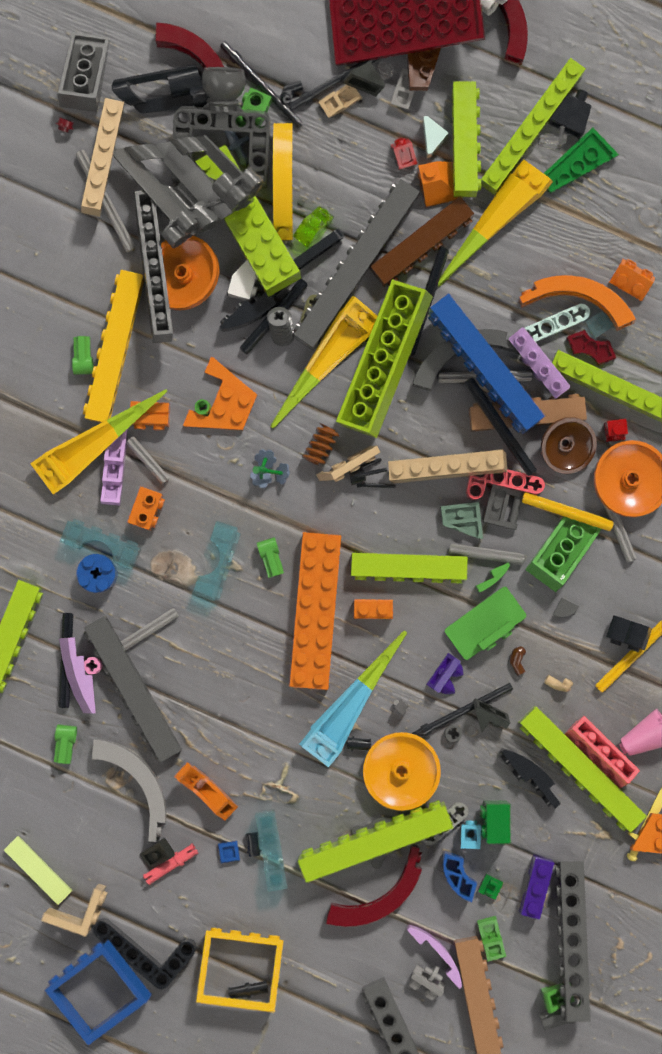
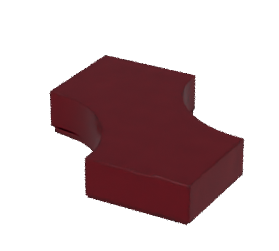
M586 330L566 337L573 355H588L596 361L598 366L616 359L610 340H594L588 335Z

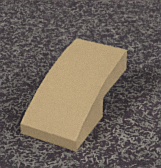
M345 85L338 91H333L320 100L319 104L328 118H331L361 100L362 96L357 89Z

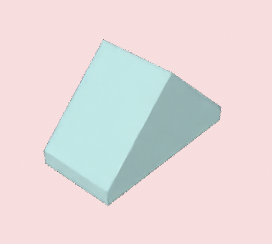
M424 116L423 129L428 159L434 155L447 139L448 132L431 118Z

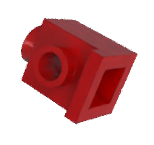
M626 419L611 420L604 423L606 442L626 440L625 436L628 434Z

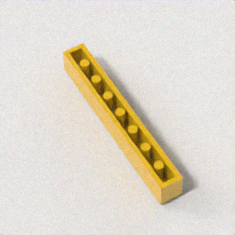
M121 270L120 274H117L115 278L116 292H112L110 298L112 308L106 315L105 322H108L106 330L103 329L101 335L103 345L102 348L98 349L96 359H99L97 367L94 366L92 372L94 382L88 388L87 396H90L88 404L85 403L83 409L85 419L102 423L112 416L144 285V275Z

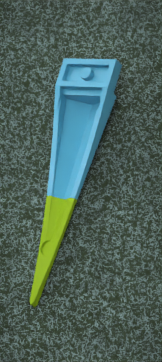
M403 631L310 727L311 730L299 743L301 747L327 767L341 753L372 690L407 635L406 631Z

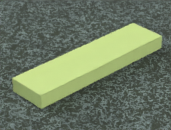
M19 836L4 849L57 905L73 891Z

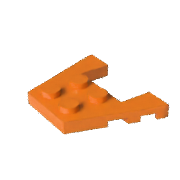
M211 357L205 374L223 380L208 417L189 409L183 426L243 431L257 394L215 358Z

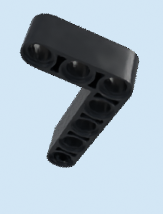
M102 918L93 927V933L100 941L104 943L109 940L126 963L158 989H165L170 985L194 956L197 947L194 940L186 938L179 943L164 963L161 964L110 920ZM105 924L108 931L101 933L98 930V925ZM116 936L120 937L123 941L122 945H115L113 938ZM185 944L191 945L192 952L185 953L182 950V946ZM128 950H136L137 957H129ZM176 959L179 961L180 966L173 968L170 965V961ZM142 963H151L152 969L149 971L145 970ZM160 974L165 975L167 982L160 983L157 980V976Z

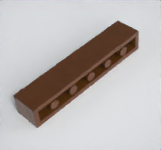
M459 196L370 267L371 272L383 287L390 286L391 281H398L397 277L402 273L404 275L409 273L414 268L412 265L417 261L419 263L423 262L431 250L437 251L442 247V242L448 238L450 240L458 234L457 230L459 228L469 226L473 222L474 212L462 197Z

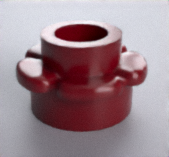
M59 117L58 122H56V125H59L58 129L69 133V130L74 129L72 128L74 122Z

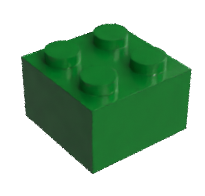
M506 800L483 801V805H480V817L484 819V825H481L482 839L487 844H511L510 803Z

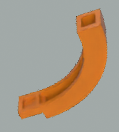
M561 275L543 278L533 283V291L528 289L522 292V296L519 297V303L522 308L551 296L569 295L585 299L599 307L609 317L616 331L628 327L636 321L630 308L615 292L601 283L584 277Z

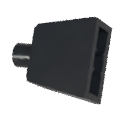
M578 89L575 97L567 94L548 124L581 139L591 110V105L585 102L589 94L582 89Z

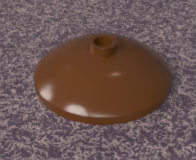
M566 417L559 419L550 425L543 435L541 441L543 460L552 470L558 473H576L585 468L593 459L597 447L596 435L592 427L579 418ZM563 440H567L565 445H562Z

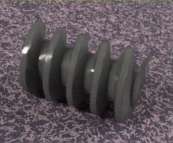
M283 307L271 309L267 315L271 337L276 345L287 346L293 342L295 334L293 332L294 326L291 313Z

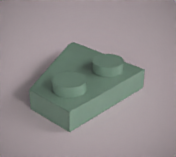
M479 502L440 507L443 526L478 539H483Z

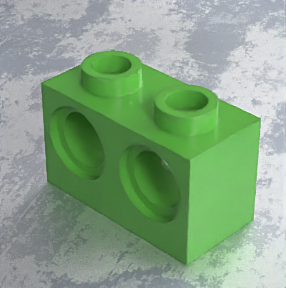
M250 88L249 92H245L241 103H244L242 109L264 111L267 113L272 103V96ZM259 99L261 103L258 106H253L251 101ZM238 116L236 118L237 123L245 125L246 123L243 121L245 117ZM256 118V124L262 126L264 118Z

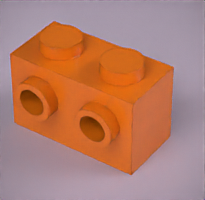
M140 486L127 522L151 531L152 527L155 528L159 517H156L158 510H162L164 506V495Z

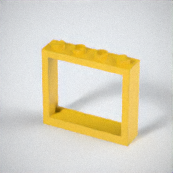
M211 928L210 931L206 930L196 1002L274 1013L283 940H280V936L268 935V938H262L259 933L249 932V936L241 935V931L230 930V933H222L220 928ZM211 938L277 946L270 1003L204 995Z

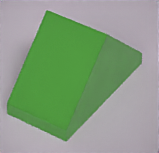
M563 983L541 988L544 1005L548 1013H552L560 1009L561 1005H564V997H560V985H563ZM574 996L570 998V1003L575 1001Z

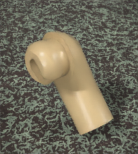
M550 675L544 681L546 685L563 692H569L573 686V682L567 678L562 683Z

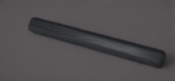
M299 279L275 307L288 309L308 286L307 282ZM267 317L240 346V350L243 353L248 354L270 330Z
M63 613L61 638H72L73 613ZM61 655L58 706L59 708H69L70 684Z

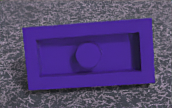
M448 653L426 685L438 693L454 694L455 688L449 678L463 676L461 661Z

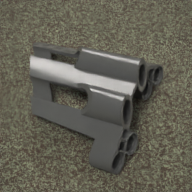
M206 135L179 138L159 144L129 146L115 149L113 157L170 220L168 222L169 225L161 235L172 248L178 247L197 233H203L214 228L222 219L250 205L263 185V180L251 167L242 172ZM205 152L224 174L217 180L208 177L190 157L189 153ZM161 159L180 180L179 185L166 186L161 184L141 161Z

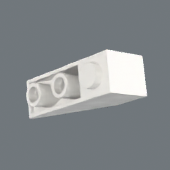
M247 260L232 275L228 296L251 302V298L256 297L258 287H255L258 278Z

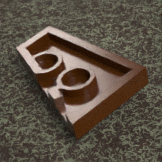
M441 48L407 54L409 91H428Z

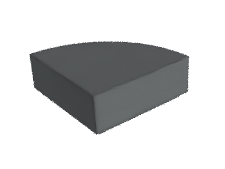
M561 598L553 615L557 617L570 616L577 611L579 606Z

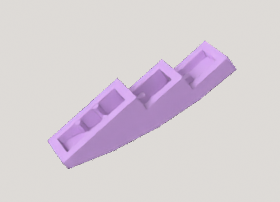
M128 429L105 449L101 504L120 506Z
M75 637L60 638L62 660L74 697L83 713H96L92 674L85 675L84 656H76Z

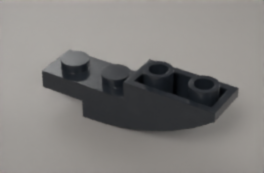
M282 290L269 297L266 292L263 295L259 294L253 300V305L247 300L244 303L241 301L235 306V312L231 316L226 315L220 321V330L222 332L233 331L260 320L271 309L275 308L277 303L273 299Z
M505 748L500 750L502 753L501 759L506 765L511 764L514 768L512 773L518 781L522 779L524 782H527L531 778L530 784L536 791L540 790L544 795L542 800L548 807L552 805V807L557 808L561 805L549 789L555 785L554 781L539 766L514 751Z

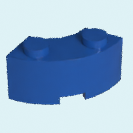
M443 851L442 867L449 885L460 897L472 902L477 882L465 873L463 867L464 858L460 855Z

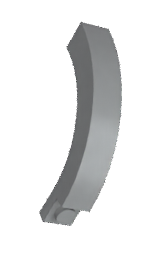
M94 739L92 759L104 760L120 766L129 772L140 784L147 798L150 813L148 841L156 842L162 834V826L159 823H166L167 808L162 787L155 773L139 755L127 747L108 740Z

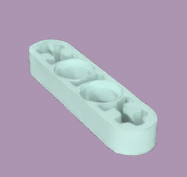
M578 304L527 326L525 329L529 333H533L536 331L534 327L537 326L538 333L533 335L532 338L535 342H538L584 322L590 315V309L585 304ZM578 308L581 311H586L583 318L581 315L574 318L575 322H573L572 315L578 312ZM562 315L567 316L569 319V323L565 326L561 325L558 321ZM543 323L550 324L551 332L544 333L541 330V325Z

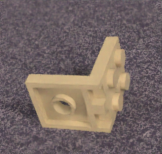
M102 884L96 886L84 919L49 908L44 913L41 921L86 936L91 930L92 925H95L99 919L101 911L98 908L104 904L108 893L105 892L106 886Z

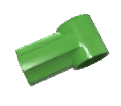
M73 337V374H92L94 364L93 357H91L90 337Z
M275 537L256 542L268 578L284 574Z
M57 724L54 762L71 764L73 744H75L77 736V726Z

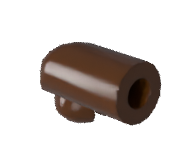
M522 646L513 649L509 659L517 676L526 672L521 664L522 658L526 654V650Z

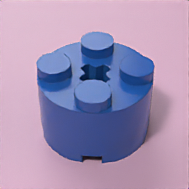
M101 554L88 555L81 560L77 567L78 582L87 591L102 593L109 590L116 583L118 571L114 562L107 556ZM97 568H99V572H102V575L97 576V579H95L93 571H97Z

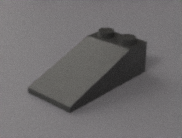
M72 32L58 90L60 107L92 112L98 111L110 37Z

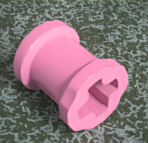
M89 657L84 661L85 671L88 674L99 673L103 667L102 661L97 657ZM94 660V664H97V668H94L92 671V668L89 667L88 664L92 663V661Z

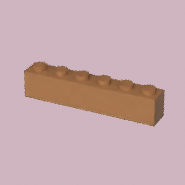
M579 394L568 395V398L561 399L560 396L557 398L551 396L549 400H541V397L531 398L545 415L534 426L552 425L557 420L566 417H575L583 421L587 420L585 397H579ZM492 402L493 407L507 427L513 428L511 425L513 423L509 416L505 417L499 410L501 406L498 402ZM474 403L473 407L469 408L471 432L495 430L479 405Z
M477 936L454 940L476 1053L501 1054L500 1049L504 1048L502 1037L497 1035L496 1029H500L498 1018H494L493 1010H496L494 998H490L489 991L492 990L490 978L486 979L485 971H488L486 959L482 960L481 952H484L482 940L478 941Z

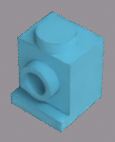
M466 820L465 824L461 825V848L480 849L481 825L477 824V821ZM470 830L474 831L475 833L474 837L472 838L468 837L467 835L468 831Z

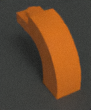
M188 762L174 776L180 783L202 799L224 821L238 808L234 801L197 767L192 766Z

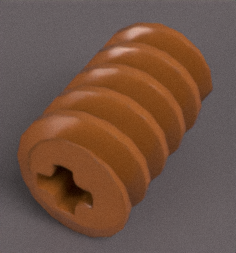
M321 423L319 424L323 428H316L319 434H313L312 436L316 441L309 442L312 448L305 449L309 455H302V458L319 466V463H326L322 457H329L326 450L333 449L329 443H336L332 437L340 436L335 430Z

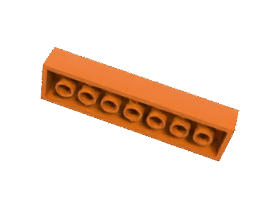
M303 532L289 687L328 690L341 535Z

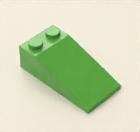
M563 516L525 570L554 592H557L567 581L602 529Z

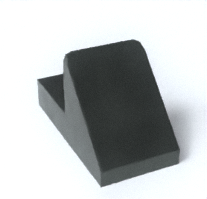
M476 698L473 700L481 732L485 730L489 722L497 727L501 726L507 729L510 724L507 713Z
M163 838L140 853V856L149 870L171 859L175 856V853L166 838Z

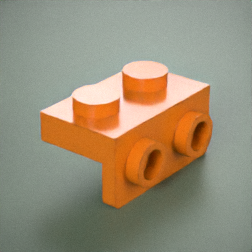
M622 259L609 283L642 301L654 283L655 277L651 271L647 269L642 270L637 267L634 261Z

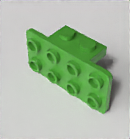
M502 587L445 629V634L461 656L468 660L481 650L487 649L489 651L497 645L495 641L502 637L504 640L510 636L514 626L526 618V613L508 588Z

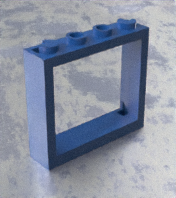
M109 940L103 944L101 942L97 943L92 948V952L81 955L77 959L78 963L74 966L69 964L62 970V975L58 976L56 974L48 981L49 985L45 989V992L87 1045L144 1005L152 995ZM103 954L136 997L91 1030L58 987Z

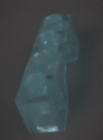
M74 519L73 522L67 521L59 542L81 549L89 542L101 541L110 548L113 555V563L130 570L134 569L141 549L137 547L138 543L127 540L126 543L119 540L120 536L109 533V536L102 534V529L95 526L89 529L84 527V522Z
M216 521L210 539L219 549L220 560L214 571L207 575L198 576L193 595L216 601V598L220 599L223 588L220 587L222 580L226 581L229 569H226L228 561L232 562L235 551H232L234 543L238 544L241 533L238 532L239 528Z
M275 809L256 812L255 817L262 848L268 892L287 889L288 884Z

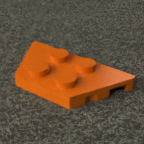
M649 814L645 826L641 828L638 833L639 836L635 843L631 845L630 850L662 853V814Z

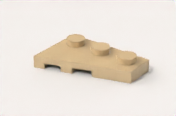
M369 446L348 457L349 462L337 463L331 466L333 470L330 472H320L316 475L319 481L334 480L337 482L345 477L344 474L348 471L351 473L358 470L363 462L369 463L376 459L375 455L380 453L378 446Z

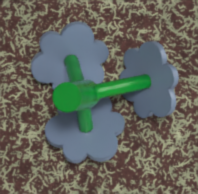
M261 449L254 457L259 466L253 467V472L250 474V478L253 480L252 484L254 486L258 485L262 489L266 488L267 483L272 482L271 474H276V481L284 485L290 474L289 465L280 463L276 470H271L270 468L273 467V463L277 460L274 457V452Z

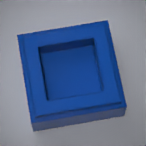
M238 841L218 843L221 863L240 860Z

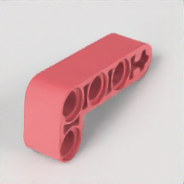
M507 469V472L501 473L503 476L501 482H496L493 479V474H484L481 478L476 475L469 476L466 495L471 500H478L483 496L486 484L537 495L544 490L545 483L540 477L527 476L525 473ZM515 476L521 479L519 487L512 484V478ZM526 479H528L527 483L533 484L536 481L540 488L534 491L533 486L527 485L526 489H524ZM472 486H477L480 489L479 496H473L470 493Z

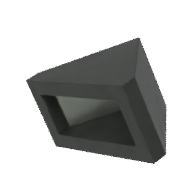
M371 62L351 70L343 80V84L373 96H377L385 87L384 81Z

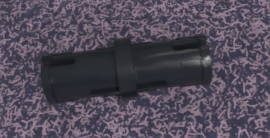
M267 981L252 984L247 982L242 986L228 988L229 998L231 999L252 998L251 996L269 993Z

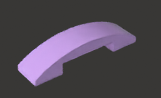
M408 925L407 930L420 945L427 940L450 966L445 970L446 975L460 989L462 987L460 974L447 949L430 933L416 926Z

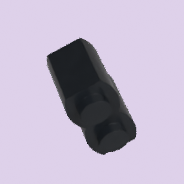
M613 615L606 637L611 639L610 643L621 646L623 643L627 644V649L639 652V649L645 651L652 628Z

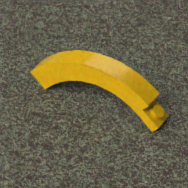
M273 123V226L281 240H293L292 123Z

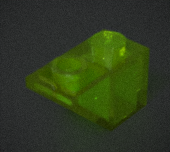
M318 206L302 220L293 237L308 248L317 240L334 217L326 209Z

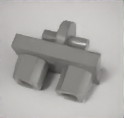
M416 965L413 969L409 986L415 990H418L421 985L425 986L427 989L424 995L430 1000H434L438 995L442 996L446 983L442 981L443 977L438 974L439 967L435 966L431 970L427 966L423 969Z

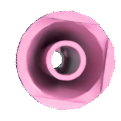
M658 709L653 710L621 738L622 743L619 745L624 754L628 753L629 756L662 748V714Z

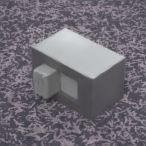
M396 699L393 702L394 708L402 715L409 708L402 700L398 701Z

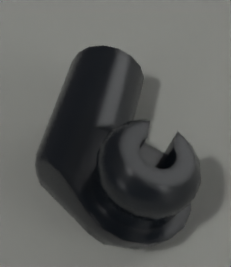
M297 81L283 87L280 99L284 104L291 102L295 92L303 90L302 82Z

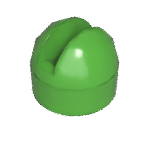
M200 399L195 403V411L198 414L206 415L210 412L211 405L207 400Z

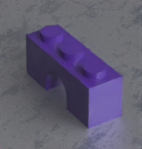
M533 855L528 873V886L526 892L523 893L519 908L521 915L540 920L554 867L552 860Z

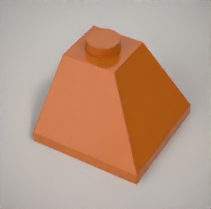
M436 161L418 165L417 172L425 207L452 202L458 198L454 197L453 162Z

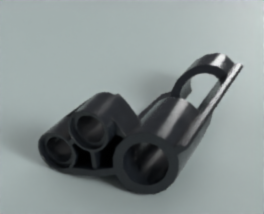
M195 64L113 80L111 85L115 95L124 103L133 106L140 114L177 110L182 106L203 107L207 104L206 100L209 98L202 86V74ZM163 79L168 80L171 94L142 99L132 91L130 86ZM198 115V119L200 122H208L207 115Z

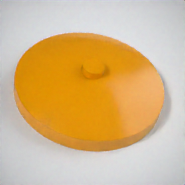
M396 732L380 738L369 749L364 760L363 777L369 793L378 803L393 810H411L423 805L433 796L440 781L441 768L436 752L427 741L412 733Z

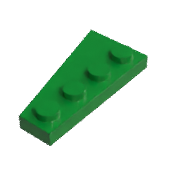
M591 128L543 173L553 181L547 191L550 194L618 157L619 154L594 128Z

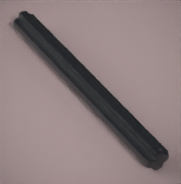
M444 247L438 249L425 288L433 298L449 250ZM433 298L431 300V303L421 325L420 331L418 333L410 356L415 355Z
M472 377L465 381L464 385L526 475H533L537 469L476 380Z

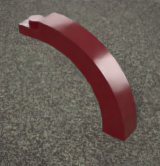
M508 0L504 4L498 5L504 15L508 29V46L504 60L522 66L528 42L527 21L520 1Z
M156 22L157 48H168L182 52L197 61L203 69L206 67H224L216 52L196 34L176 25Z
M411 844L404 871L396 884L387 893L378 899L359 905H342L331 902L326 924L343 927L360 926L380 920L395 911L409 897L419 880L422 868L415 865L420 863L422 856L419 846Z

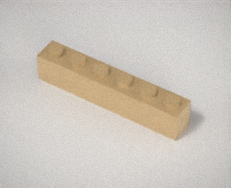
M105 98L82 200L81 213L98 217L101 215L124 102Z
M504 450L388 461L389 480L395 484L507 472L506 453Z

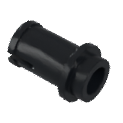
M354 736L352 738L348 737L347 749H351V751L353 749L369 751L371 748V739L354 738Z
M258 832L246 833L248 846L246 853H249V857L260 856L262 849L259 848Z

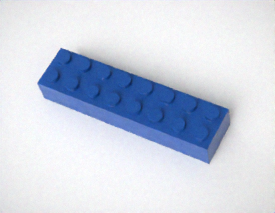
M449 293L430 307L428 319L434 327H439L442 338L446 342L450 341L453 345V352L465 360V367L469 372L473 371L477 377L475 379L481 387L485 386L487 388L489 398L493 402H498L501 406L499 410L505 417L509 416L513 422L511 425L517 433L521 432L524 434L545 417Z

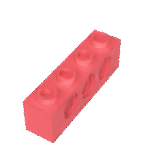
M585 716L575 721L566 731L565 735L619 789L628 785L640 771Z

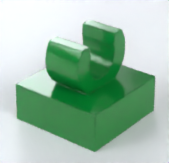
M485 873L478 892L496 900L504 882Z

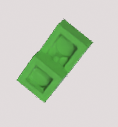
M509 563L490 570L492 578L475 586L478 593L495 584L510 567Z
M496 916L477 920L487 961L506 957Z

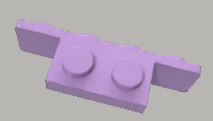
M524 327L509 337V341L522 356V361L526 366L531 367L536 379L543 382L554 398L559 397L570 388L569 383Z

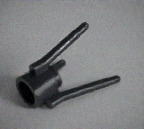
M381 458L361 465L354 472L350 473L349 471L351 485H357V488L396 487L395 484L363 482L366 481V476L388 470L387 468L367 472L362 470L381 462Z

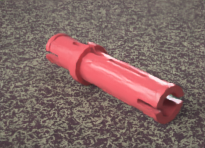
M191 843L179 853L175 852V856L143 874L144 879H148L146 880L148 885H151L179 865H185L184 862L199 854L197 849L195 850L194 844Z

